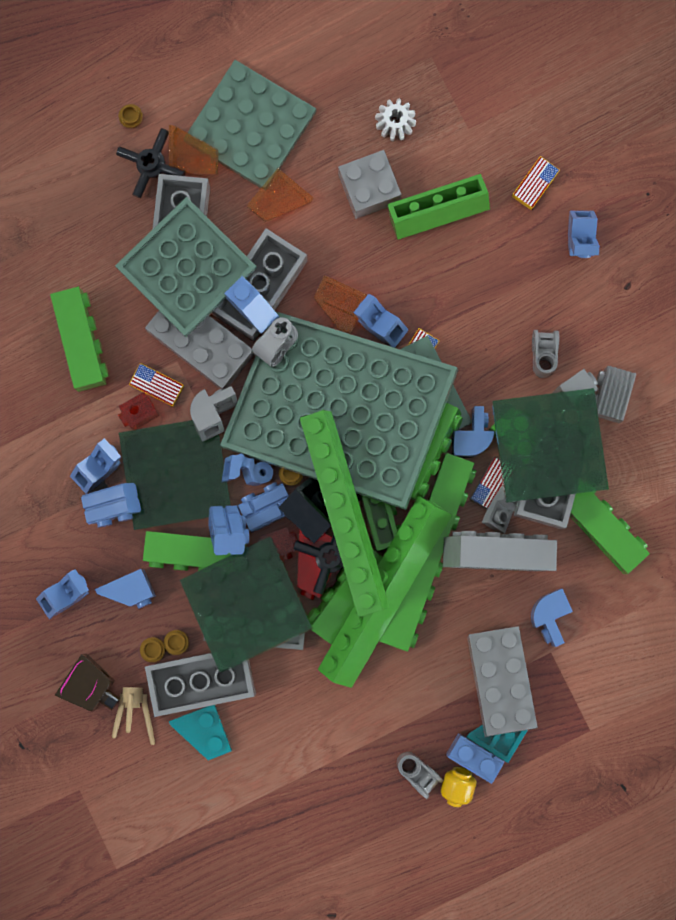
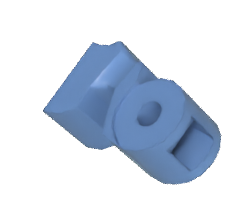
M242 453L231 455L225 458L222 482H228L240 476L241 469L247 485L259 486L272 479L273 469L266 462L255 464L253 458H248Z

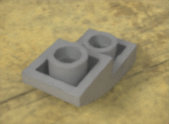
M508 478L490 503L482 523L495 532L505 534L511 516L515 512L522 485L514 479Z

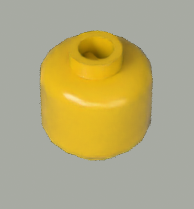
M454 767L453 770L447 771L444 776L441 794L450 806L461 807L472 801L477 781L468 769Z

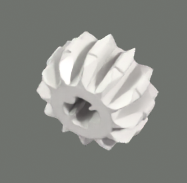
M389 99L387 107L380 105V113L375 115V120L378 121L376 129L382 130V137L390 134V140L394 141L397 135L400 140H404V133L407 135L412 134L411 127L416 125V120L413 119L415 111L409 110V103H405L402 106L401 99H397L396 104H393ZM393 117H397V120L400 119V122L394 123L395 120H391Z

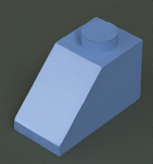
M243 276L224 293L226 299L261 334L274 320L279 318V315L264 297Z
M139 569L95 589L96 593L127 606L137 605L138 609L151 604V598L156 597L145 569Z

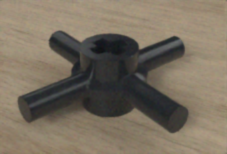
M160 129L152 149H145L140 153L123 147H118L116 155L135 162L141 174L132 193L137 198L141 199L150 178L158 177L162 173L185 176V171L165 164V158L161 151L170 133L168 130Z
M334 534L331 542L324 543L319 548L296 540L293 548L296 551L315 557L321 571L313 592L323 595L330 573L336 572L343 567ZM331 550L335 551L334 555L337 556V561H331L330 564H327V559L324 558L325 553L330 554Z

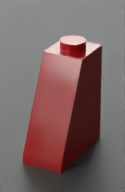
M299 529V541L319 548L322 544L332 540L331 536L324 534L313 543ZM331 550L330 554L325 553L324 558L327 559V564H330L331 561H337V556L334 555L335 551ZM299 552L297 587L302 589L300 594L311 600H314L315 596L320 598L321 594L313 592L321 569L318 567L315 557Z

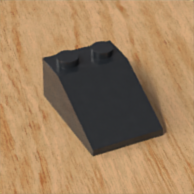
M307 479L278 507L285 517L292 521L302 531V534L313 543L332 528L319 482L316 479ZM356 493L359 502L361 500V496Z

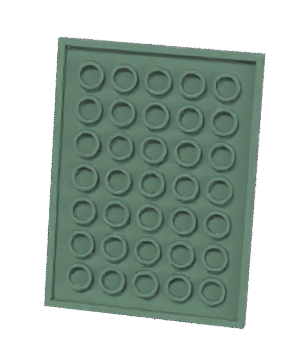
M275 311L279 318H287L297 329L298 339L275 367H270L258 356H255L220 446L224 449L239 454L242 453L245 456L318 480L300 418L322 410L331 411L355 492L406 510L455 381L458 368Z

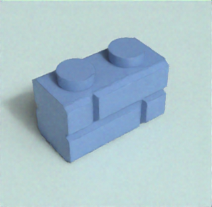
M274 482L263 488L264 493L258 496L255 493H251L241 499L242 503L238 507L242 515L245 516L246 524L251 533L285 517L284 513L278 508L289 496L283 484L278 485L277 482Z
M123 483L82 495L81 500L85 509L86 522L88 524H97L98 528L112 525V520L117 518L118 522L133 519L132 514L141 511L136 485L134 483Z
M211 506L209 508L208 526L215 555H227L228 553L231 555L243 554L245 544H249V530L246 529L245 516L240 515L238 506H226L225 508L222 506Z
M460 733L457 734L446 753L448 758L491 784L504 764L502 759L470 741Z

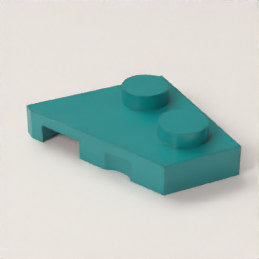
M216 705L206 706L169 721L170 726L207 760L232 751Z
M483 725L468 733L466 737L509 763L528 730L485 737Z

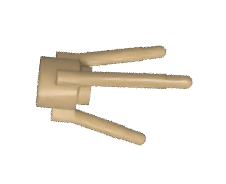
M123 687L112 738L117 736L124 705L127 708L126 733H130L133 708H140V703H142L150 744H155L147 704V694H143V688Z

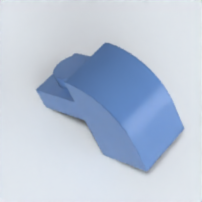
M594 211L569 212L568 249L570 256L590 258L591 256L599 255L600 245L596 239L598 218Z
M368 294L354 311V314L359 319L358 322L368 332L390 347L395 348L409 331L400 318L385 310L376 297Z
M474 406L472 409V431H454L452 433V455L460 458H472L483 453L491 444L494 431H484V428H488L489 416L488 413H484V406Z
M104 438L97 443L90 456L75 466L70 477L87 494L117 469L121 464L119 461L121 456L118 454L117 449Z
M74 569L67 573L60 582L44 590L36 600L47 617L51 619L89 594V589L84 577Z
M563 588L540 597L535 602L531 611L532 626L537 628L543 625L544 629L541 630L543 638L547 644L551 643L553 647L565 643L555 619L573 612Z

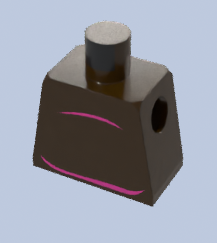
M86 653L81 654L55 696L91 712L95 711L100 703L112 711L120 700V697L109 691L115 680Z

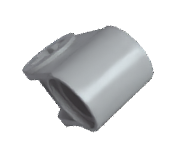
M277 318L255 342L252 352L270 367H275L298 339V331L287 318Z
M533 330L532 368L535 375L540 378H548L557 368L559 331L555 330L553 333H544ZM539 361H548L551 369L543 370L539 365Z
M403 752L397 758L396 764L401 775L426 799L429 798L430 791L438 783L444 781L429 765H426L412 752ZM406 759H413L415 761V766L410 771L402 769V763Z

